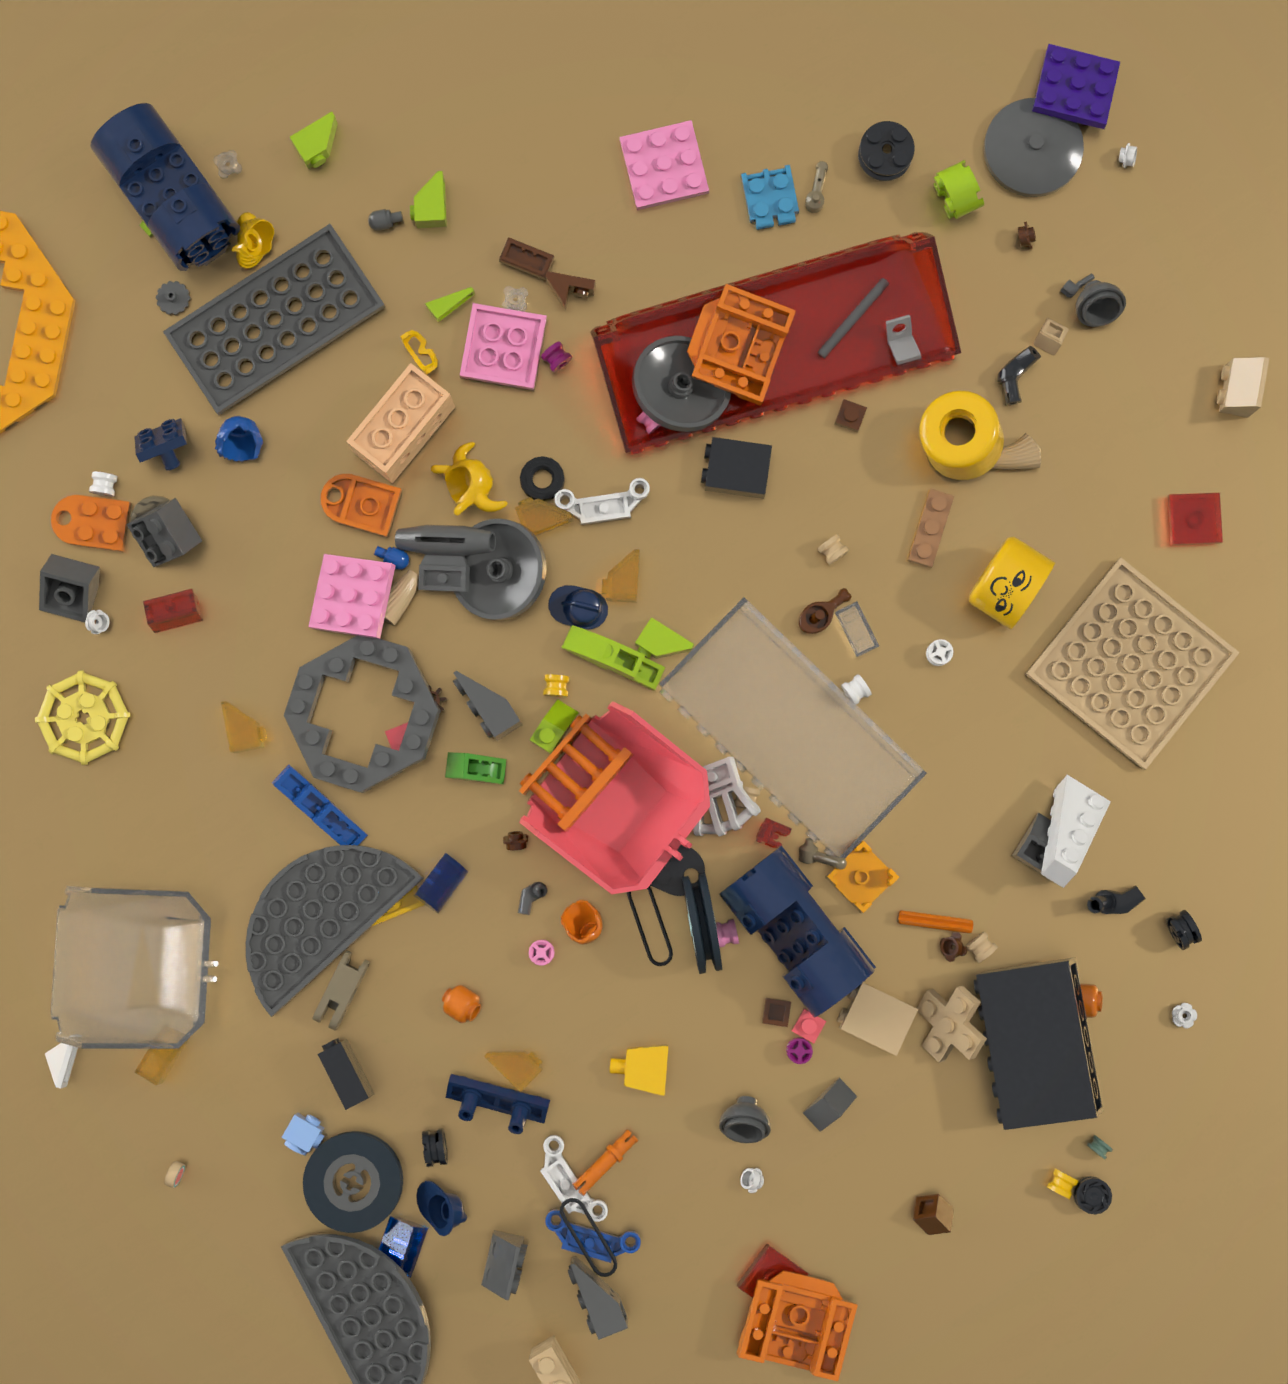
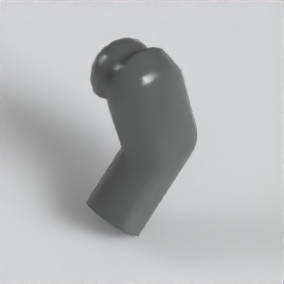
M534 882L524 888L520 896L518 913L530 915L532 902L547 894L546 885L541 882Z

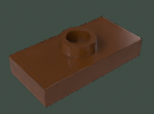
M508 237L499 262L546 280V271L550 270L555 257L552 254Z

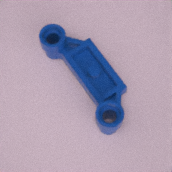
M551 1210L546 1216L545 1223L547 1228L554 1231L563 1243L561 1249L584 1255L563 1221L560 1210ZM558 1215L561 1221L558 1223L553 1222L552 1216ZM569 1222L589 1257L611 1263L612 1258L594 1229ZM600 1231L615 1257L625 1252L634 1253L640 1248V1236L634 1231H627L620 1236ZM628 1237H633L635 1239V1242L633 1244H628L626 1242V1239Z

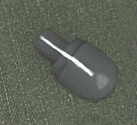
M390 209L373 211L368 217L369 226L376 231L390 229V227H393V223L403 221L401 211L391 213Z

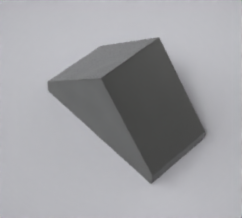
M839 1077L802 1113L821 1132L840 1118L857 1096Z

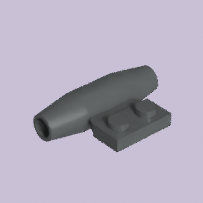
M421 525L398 529L395 534V545L398 549L425 555L419 565L418 590L469 592L470 567L465 556L494 552L496 535L492 531L468 526Z

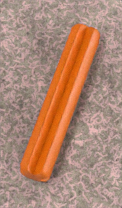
M903 910L898 913V923L903 925L972 933L973 920Z

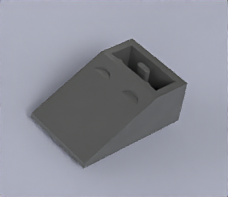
M453 672L456 676L453 683L462 696L467 694L470 698L466 703L476 717L479 715L482 717L483 722L480 725L489 738L494 736L498 741L523 725L507 699L460 672Z
M494 1230L481 1285L509 1301L511 1293L516 1294L522 1273V1270L517 1268H522L528 1245L523 1244V1236Z
M576 1256L572 1257L571 1264L568 1266V1274L572 1284H578V1301L582 1310L587 1308L588 1319L586 1321L591 1334L596 1333L598 1340L628 1329V1317L619 1294Z

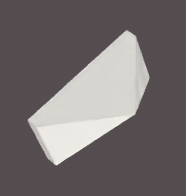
M80 1036L69 1037L45 1053L55 1087L57 1088L67 1087L81 1040Z

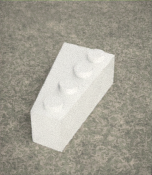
M1066 775L1054 789V805L1051 807L1050 816H1052L1051 825L1047 832V836H1049L1048 845L1045 847L1041 872L1043 876L1063 888L1077 874L1111 802L1069 775Z

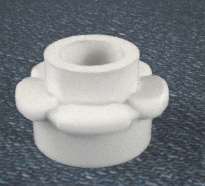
M1130 143L1127 144L1126 148L1121 147L1119 162L1123 163L1124 168L1127 166L1134 167L1137 147L1130 146Z
M91 610L87 614L85 626L87 630H91L92 634H100L107 630L109 617L102 610Z
M1182 1003L1173 1008L1172 1020L1178 1027L1190 1028L1193 1026V1022L1197 1020V1012L1195 1009H1192V1005ZM1183 1013H1186V1018L1182 1017Z
M759 1168L745 1169L740 1179L741 1186L744 1189H748L749 1193H756L757 1189H760L764 1183L762 1171Z

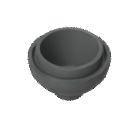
M1098 280L1091 281L1085 285L1084 290L1077 299V317L1081 323L1087 326L1099 327L1107 325L1123 313L1126 307V298L1120 288L1114 284Z
M742 1096L737 1099L736 1104L727 1108L722 1114L719 1129L727 1138L735 1142L755 1143L770 1134L771 1123L766 1112L757 1105L755 1098Z

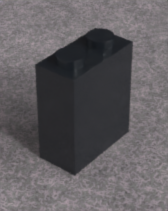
M712 437V443H706L704 457L709 459L708 469L703 468L701 483L706 484L705 491L764 499L772 445Z
M337 1038L322 1046L324 1051L319 1053L318 1056L345 1110L375 1094L347 1039L341 1042Z

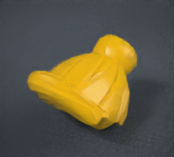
M245 212L237 220L240 226V231L237 235L238 244L233 246L231 250L236 252L239 266L244 269H250L256 266L263 256L271 250L274 227L272 223L256 218L255 215L249 212Z

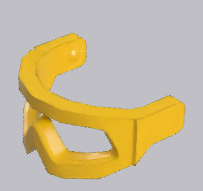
M410 330L400 336L405 348L426 375L438 367V360L433 349H425L427 341L420 333ZM412 337H416L420 341L418 353L429 354L432 360L431 364L424 366L408 343Z

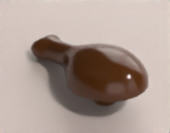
M846 588L840 589L836 597L828 602L811 603L800 614V629L807 634H816L823 631L830 625L835 609L843 602L850 601L852 595Z

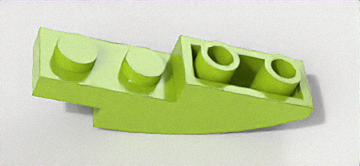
M574 625L571 626L561 647L605 670L609 669L652 691L656 690L665 669L664 666L646 658L644 654Z

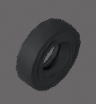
M541 456L531 459L524 465L521 470L520 482L527 496L533 500L543 502L555 498L556 493L563 489L565 477L563 469L558 462L552 458ZM538 470L550 472L552 475L551 484L546 488L535 486L533 483L535 472Z

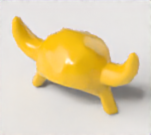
M474 442L465 443L455 451L453 465L431 466L433 473L444 474L450 496L457 504L454 509V515L456 516L460 515L470 506H476L485 512H496L505 508L508 504L507 501H492L488 498L493 486L490 470L480 460L466 458L468 452L475 446Z

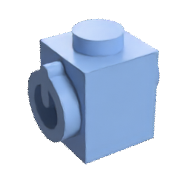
M296 1113L281 1137L286 1140L284 1145L304 1156L313 1148L317 1149L325 1137L321 1134L324 1130V1127L320 1125L321 1121L310 1114H307L305 1117L300 1113Z

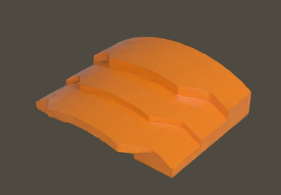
M725 284L721 297L704 305L687 350V354L694 365L691 377L712 384L714 387L733 393L741 399L761 406L782 344L788 334L796 310Z
M783 1270L769 1281L758 1279L736 1354L739 1358L764 1363L765 1360L809 1370L813 1376L838 1381L858 1305L844 1300L833 1282Z

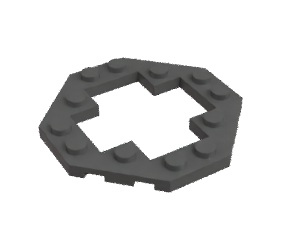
M355 636L299 667L284 717L313 778L364 793L378 783L403 772L402 770L425 760L441 710L434 700L410 648L382 639ZM356 659L398 671L399 674L392 696L414 703L399 751L375 744L368 768L325 755L332 730L310 724L325 676L349 682Z

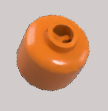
M1081 984L1086 1017L1094 1018L1098 1012H1102V991H1098L1097 986L1094 984Z
M458 985L453 989L449 988L442 997L444 1002L443 1011L459 1023L473 1021L480 1012L479 996L463 985Z

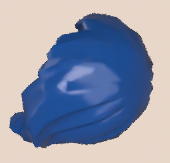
M234 416L225 420L220 427L215 440V449L219 457L227 458V460L232 459L240 462L254 460L258 458L263 440L254 421L246 417Z

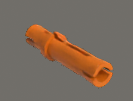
M628 1129L625 1130L613 1145L609 1144L606 1147L607 1151L572 1184L576 1190L579 1189V1193L582 1196L616 1162L620 1163L623 1160L622 1156L638 1142L634 1135L625 1142L632 1134Z

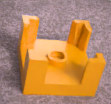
M861 841L844 857L847 861L845 869L840 870L834 867L825 877L860 913H864L872 905V902L888 886H891L899 876L872 852V849L865 841Z

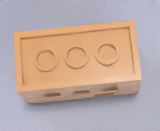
M410 363L346 442L355 455L393 484L455 408L451 394Z

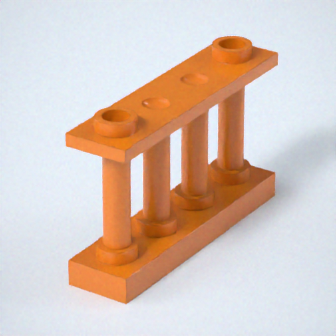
M587 714L583 717L579 715L571 723L570 727L572 730L533 775L528 773L520 782L522 788L519 791L526 795L531 790L559 815L560 822L557 825L566 832L633 756L625 747L622 750L613 748L587 724L591 717ZM580 732L609 757L608 760L611 763L605 770L596 767L570 744ZM563 751L592 776L591 779L594 782L588 789L579 786L554 764ZM546 771L575 795L577 802L572 808L563 806L537 783Z

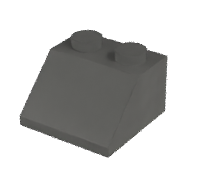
M51 554L40 570L39 610L85 622L87 614L93 608L99 588L100 567Z

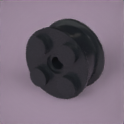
M882 121L872 125L864 133L859 146L858 159L861 168L868 176L879 181H892L901 177L908 170L914 156L915 145L913 137L904 126L896 122Z

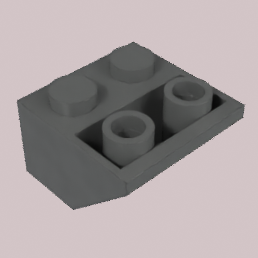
M176 498L155 507L127 524L132 536L136 539L153 567L184 555L202 542V539Z
M1038 813L1012 856L1041 874L1045 847L1048 845L1049 836H1047V832L1051 825V820Z

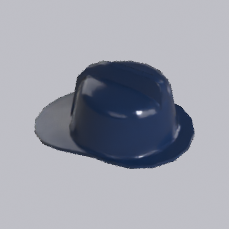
M564 585L557 588L549 598L548 608L551 616L556 621L565 625H574L583 629H594L599 627L608 615V605L605 598L594 590L574 585Z
M425 1181L420 1184L416 1194L419 1211L439 1235H449L454 1227L467 1220L462 1201L456 1194L445 1193L432 1181Z

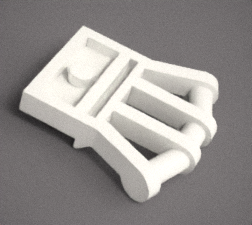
M729 756L703 766L707 770L709 812L713 824H705L703 815L693 828L695 836H703L704 834L723 836L729 830L733 829L736 831L742 829L743 824L753 815L757 816L761 810L743 789V781L740 780L734 757ZM732 792L738 796L746 807L739 815L737 814ZM721 796L729 818L725 822L722 821L716 798Z

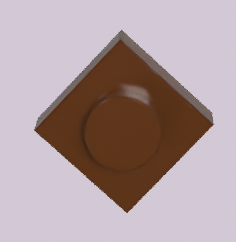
M844 399L835 424L858 432L867 407Z
M765 998L762 1023L788 1027L791 1001Z

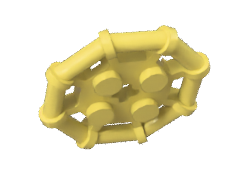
M80 670L77 674L54 685H48L38 717H35V723H38L48 744V751L52 755L57 754L80 762L81 765H88V762L113 750H118V744L127 720L130 718V712L127 711L116 688L117 684L114 681L110 682ZM77 684L79 685V692L66 698L60 693ZM86 684L102 689L103 692L99 696L86 692ZM108 696L117 713L109 712L104 701ZM55 698L61 701L60 706L57 708V715L49 717ZM81 711L84 714L89 713L90 716L86 719L87 723L85 725L77 721ZM111 719H117L111 737H108L106 735L107 725ZM49 723H57L62 733L58 741ZM100 738L105 741L104 744L88 751V744ZM68 740L81 744V751L63 745Z

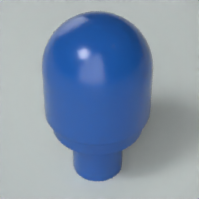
M379 546L375 550V556L384 559L383 562L396 565L395 569L402 570L409 564V556L403 550L395 547L384 549Z

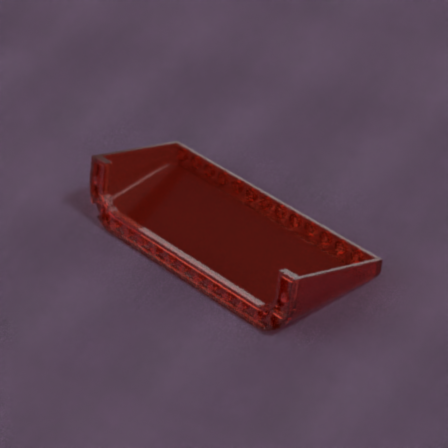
M914 232L900 237L899 234L877 239L728 283V285L794 309L796 312L782 344L761 406L741 399L731 393L729 403L722 415L711 425L700 430L681 432L660 426L653 433L648 434L646 426L643 423H639L636 419L643 410L637 403L633 393L632 374L639 356L651 343L669 336L692 338L704 305L720 298L725 285L621 315L606 321V325L596 326L590 332L625 453L630 452V454L641 453L645 451V447L652 445L654 447L667 445L669 443L668 440L678 438V440L688 439L693 436L692 433L702 431V433L712 432L717 429L716 426L725 423L726 426L740 423V419L750 416V419L759 418L764 415V412L772 409L775 412L787 409L788 405L792 403L806 404L811 402L813 397L819 395L821 397H829L836 394V390L856 389L860 387V383L866 381L876 383L884 379L883 376L903 375L908 372L907 369L913 367L923 369L931 366L933 361H950L955 358V355L961 353L935 236L925 232ZM881 278L886 279L889 282L887 288L826 358H822L817 353L818 350ZM910 315L912 335L921 353V359L897 365L887 341L886 321ZM898 324L892 331L900 332L906 325Z

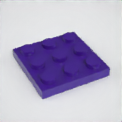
M1048 44L1032 111L1105 129L1120 61Z

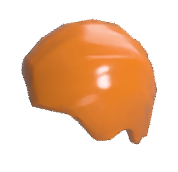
M579 900L572 903L561 916V923L571 940L579 944L592 943L602 932L603 922L600 913L588 901Z

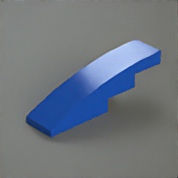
M290 764L272 782L293 804L340 845L358 846L367 836L357 824Z

